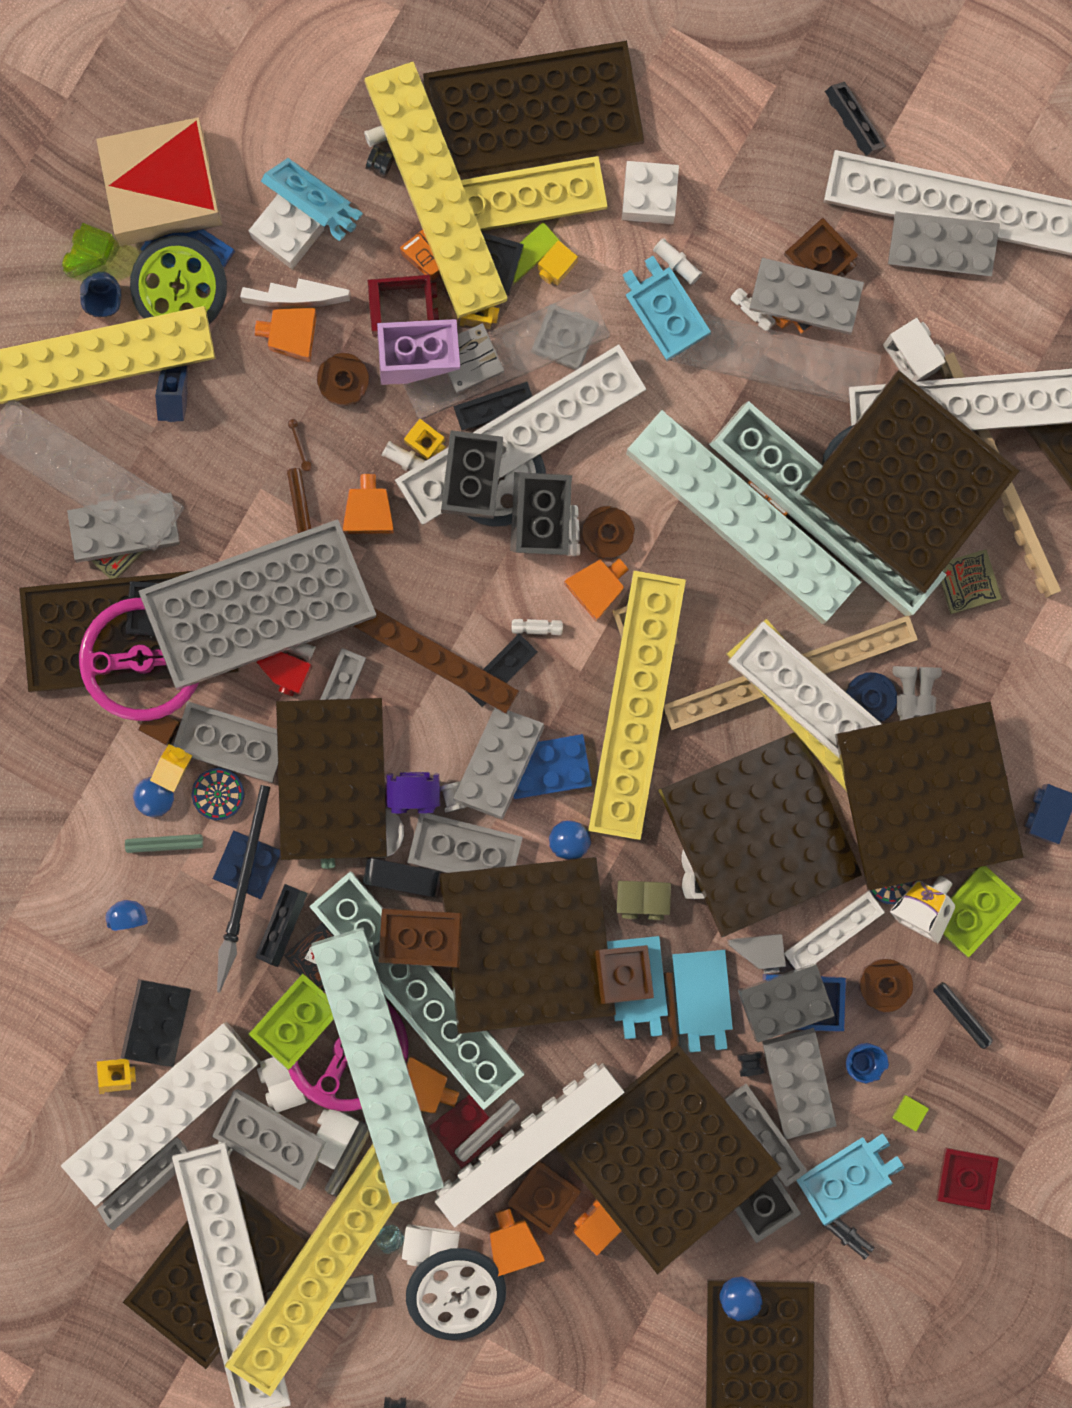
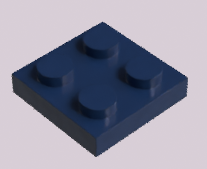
M233 830L212 879L237 889L249 836ZM258 841L247 894L262 900L279 861V849Z

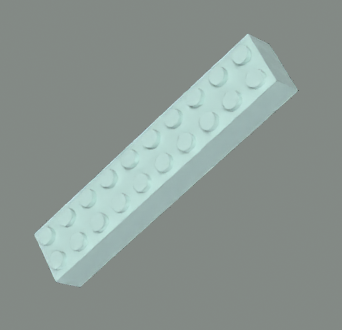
M749 401L740 407L709 444L903 615H914L945 578L946 574L942 571L928 591L923 595L920 594L802 497L800 493L822 465Z
M663 410L660 411L627 449L626 455L821 624L828 621L861 583Z
M353 872L345 875L309 906L334 936L361 927L364 928L384 994L483 1110L524 1075L523 1070L489 1031L458 1034L453 989L433 966L379 963L381 914L384 908Z
M361 927L312 943L311 948L392 1204L444 1188L364 928Z

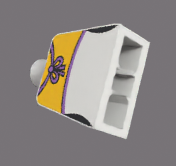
M938 876L932 887L918 881L897 902L890 913L900 924L939 943L955 909V904L946 895L953 884L943 876Z

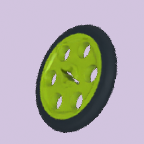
M172 235L160 238L149 244L139 254L130 276V292L133 303L143 319L181 311L183 304L190 303L194 308L202 306L206 308L210 324L217 318L223 308L227 295V279L218 256L207 245L188 236ZM167 253L173 254L176 259V263L172 268H166L163 265L162 259ZM191 258H197L201 262V269L197 273H193L188 269V262ZM151 273L156 274L160 279L159 285L154 289L150 288L146 283L147 276ZM178 278H180V283L184 284V289H180L177 293L176 288L172 287V283L177 282ZM203 282L209 285L211 291L206 298L200 297L197 293V286ZM160 298L166 299L169 303V309L165 313H160L156 309V302Z

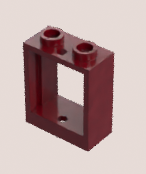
M430 275L367 280L373 337L378 336L377 323H382L380 291L425 287L427 321L439 320L438 308H433L432 298H437L436 282H431Z

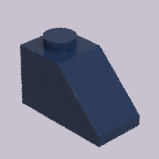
M188 366L160 370L155 393L158 421H184L187 408Z

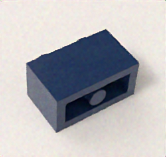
M1043 784L1042 788L1038 787L1034 794L1033 802L1036 804L1033 812H1029L1024 821V827H1027L1025 834L1053 845H1059L1072 812V793L1050 784Z

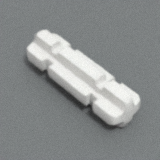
M742 288L737 289L732 294L731 300L737 306L740 304L742 306L740 309L754 322L758 321V326L764 331H768L775 324V319L771 315L750 311L749 307L752 298H748V294Z
M570 505L567 555L570 557L580 555L577 505Z
M523 619L512 620V633L523 634V632H527V634L547 635L551 633V635H561L563 632V622L560 620L548 622V620L527 619V621H523Z

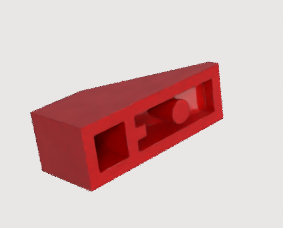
M283 652L256 661L276 685L280 686L278 691L293 697L294 693L301 695L313 667L311 664Z

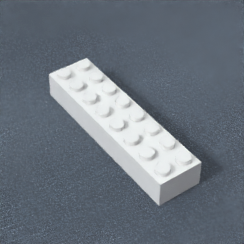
M228 1022L223 1023L66 1160L61 1167L94 1206H97L261 1062L260 1059Z
M596 1063L583 1072L585 1077L578 1083L575 1080L571 1081L562 1089L564 1093L558 1099L554 1096L542 1105L543 1111L536 1116L534 1113H531L521 1121V1128L518 1131L514 1132L512 1129L500 1138L501 1144L495 1149L492 1146L487 1148L479 1155V1162L474 1166L468 1163L458 1172V1178L455 1181L451 1182L448 1179L443 1183L444 1188L437 1189L435 1203L454 1227L624 1093L622 1087L603 1063L599 1066Z

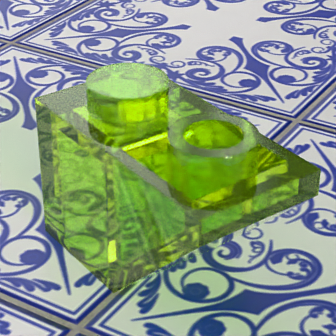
M82 223L80 229L77 228L73 234V247L70 253L67 252L63 258V272L67 277L74 278L105 265L115 243L112 234Z

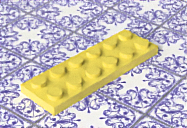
M598 156L461 180L481 231L605 210L608 207Z

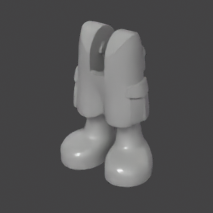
M893 666V675L900 678L903 684V694L897 696V712L900 720L935 713L936 697L931 695L935 680L942 675V668L919 667L920 695L916 696L917 667Z

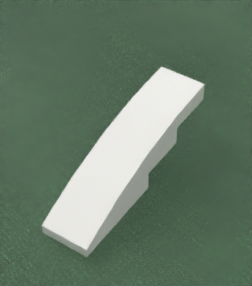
M298 278L296 288L270 283L268 293L243 287L240 298L243 303L259 306L307 308L350 301L351 294L350 290Z

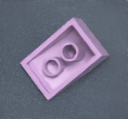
M456 319L377 323L381 385L407 384L460 369Z

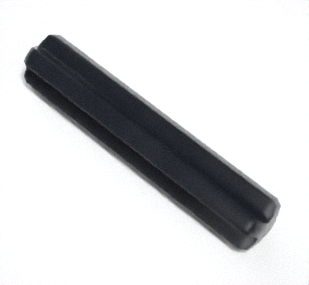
M939 983L933 989V992L980 1048L985 1049L991 1045L993 1039L946 983Z

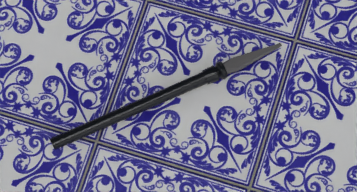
M260 785L230 921H228L225 931L227 934L223 935L224 941L218 950V993L221 992L237 956L236 942L239 941L237 935H239L240 920L271 787Z

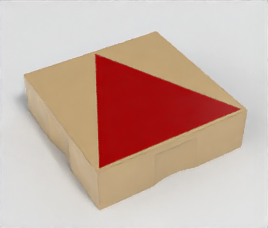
M199 117L96 139L114 234L120 247L154 240L171 233H187L222 225L216 191L210 174V161L204 131Z

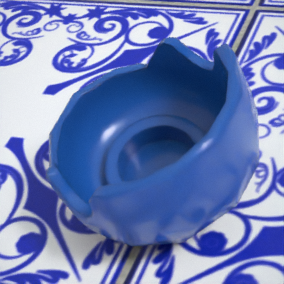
M151 777L143 778L136 784L132 795L135 807L143 815L152 818L163 816L172 807L174 793L150 781Z
M561 821L552 828L549 835V847L561 859H580L588 853L591 845L590 832L583 824L576 821Z
M118 901L106 912L107 927L113 931L135 928L148 923L145 909L137 901Z
M860 1043L853 1047L845 1062L848 1074L855 1081L865 1084L880 1080L882 1073L889 1067L887 1054L879 1046L871 1043Z
M741 1276L731 1278L723 1284L720 1292V1301L728 1317L736 1321H746L758 1315L761 1310L762 1298L756 1284L752 1280Z

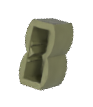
M618 880L617 913H622V918L638 919V914H648V919L664 920V915H670L671 883Z

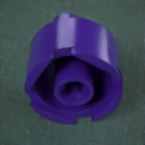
M402 772L396 778H393V773L387 774V807L391 808V813H407L409 809H418V813H433L436 807L440 806L439 773H435L433 778L430 777V772Z

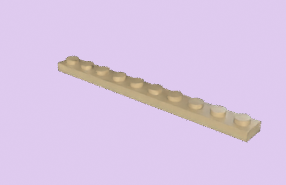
M954 352L944 357L945 363L939 369L944 379L965 378ZM989 430L973 431L998 452ZM1011 482L1000 496L1005 506L1003 512L1007 521H1012L1016 530L1014 531L1016 542L1019 546H1023L1027 554L1024 556L1028 568L1030 570L1033 569L1037 579H1035V583L1041 594L1044 593L1047 598L1060 592L1061 589L1016 489Z
M904 616L802 655L822 673L826 674L918 639L910 617ZM741 676L665 704L663 710L670 729L674 730L763 696L748 679Z

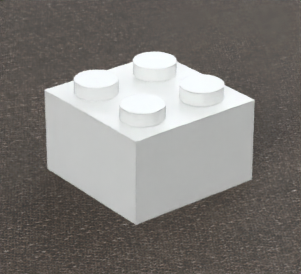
M627 161L622 220L673 224L676 210L679 165Z
M277 194L249 229L250 236L254 241L292 270L324 231V227L279 194Z
M918 318L890 334L883 344L897 368L913 382L924 381L938 372L945 363L944 351L938 344L934 345L929 337L931 335L929 328L924 322L920 323Z

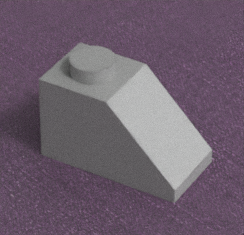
M782 934L727 939V943L732 949L756 968L763 969L764 973L780 972L779 967L786 966Z

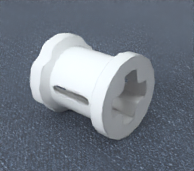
M460 782L440 786V791L443 792L446 803L445 813L467 807L454 802L453 799Z

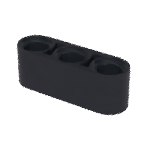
M367 858L362 884L438 898L440 887L439 874L442 872Z

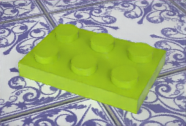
M987 866L978 867L950 897L955 904V909L943 935L969 958L1022 899Z
M302 974L248 1035L289 1070L333 1021L334 1018L327 995Z

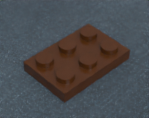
M382 909L379 963L460 967L463 913Z

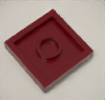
M470 1094L429 1125V1128L461 1169L503 1137L502 1132L498 1130L464 1162L456 1156L455 1150L490 1118Z
M945 1147L936 1200L990 1211L999 1158Z

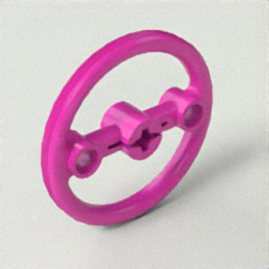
M132 598L111 605L92 621L81 643L79 666L86 689L102 708L123 719L150 721L165 717L181 708L195 692L199 682L182 688L174 698L165 704L149 709H133L122 706L111 700L101 690L95 679V676L98 674L105 675L112 670L131 668L138 673L145 674L153 670L155 666L166 665L161 649L151 650L144 645L134 646L128 653L109 655L104 652L93 653L92 650L96 638L109 621L128 611L145 610L141 598ZM140 653L150 657L148 660L143 661L142 666L138 662L133 661L140 658ZM107 657L108 666L103 670H98L96 668L97 659Z
M387 1002L407 1064L408 1038L406 1029L394 1007ZM340 1037L333 1043L332 1052L334 1056L325 1074L318 1079L315 1086H312L302 1074L298 1060L288 1070L297 1088L317 1105L336 1111H356L362 1109L359 1098L337 1099L335 1097L340 1086L339 1080L348 1064L346 1056L342 1057L343 1049L340 1047L342 1044ZM341 1059V1062H340L338 1068H336V1066H337L339 1060ZM325 1077H330L335 1082V1087L331 1092H326L321 1087V1082Z

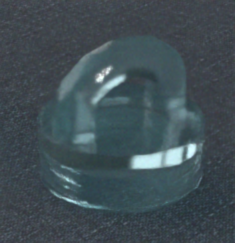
M387 1225L380 1230L375 1241L385 1254H389L402 1246L404 1236L397 1226Z

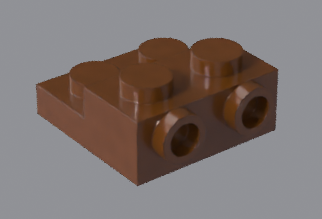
M824 218L820 219L784 253L786 258L795 266L839 276L841 273L846 276L857 266L854 261L857 259L858 254Z

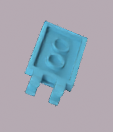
M289 158L267 171L261 180L263 184L322 226L329 225L331 234L339 241L346 235L339 228V225L351 233L357 225L351 221L350 217L358 220L363 215L361 211L349 206L350 201Z
M651 256L645 260L646 267L652 275L651 277L639 283L632 270H629L622 276L631 290L626 294V298L666 361H669L709 336L711 331L671 268L669 267L663 271L655 257Z
M659 936L607 941L608 949L648 945L654 998L615 1003L616 1015L614 1019L615 1021L623 1020L625 1039L636 1038L634 1023L639 1022L650 1023L651 1036L662 1035L660 1016H668Z
M725 950L672 954L679 1033H687L689 1052L701 1051L699 1036L714 1035L716 1050L727 1049L725 1030H731L733 1027Z
M883 1133L869 1143L863 1137L796 1180L824 1226H827L892 1185L893 1183L889 1176L905 1168L898 1156L886 1164L881 1159L878 1152L890 1146Z

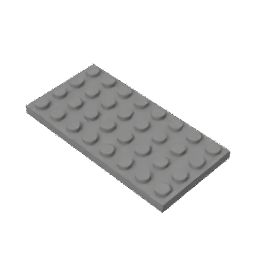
M338 519L139 591L176 690L376 617V612Z

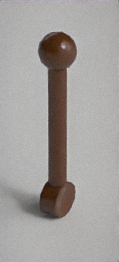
M290 419L288 427L293 431L302 459L301 468L304 471H310L312 465L307 461L297 430L298 422L295 419Z

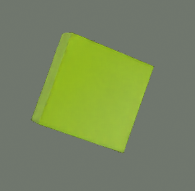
M904 1095L892 1118L917 1131L929 1108Z

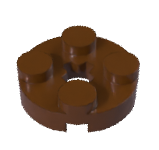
M337 353L320 365L317 372V385L322 396L330 403L337 406H349L359 403L366 394L369 387V374L365 365L355 355ZM342 373H346L347 378L351 379L345 386H340V383L336 381V377H341Z
M602 506L588 515L583 525L582 536L585 546L591 553L601 559H614L628 551L633 543L635 528L631 517L625 511L612 506ZM604 526L616 530L613 533V539L603 538L601 534L604 532Z
M878 959L863 969L859 979V990L862 998L870 1007L881 1012H893L900 1009L911 997L913 980L909 971L899 962L892 959ZM883 978H887L888 982H893V987L888 989V993H884V990L879 988V983L883 982Z

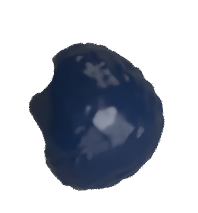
M97 272L87 276L82 281L80 286V302L85 313L101 318L112 316L119 310L122 297L121 288L118 281L107 272Z

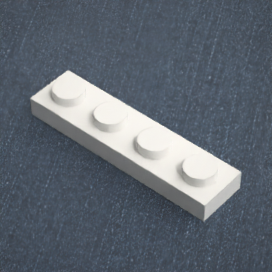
M867 891L785 951L784 955L795 970L815 964L885 912L872 894Z

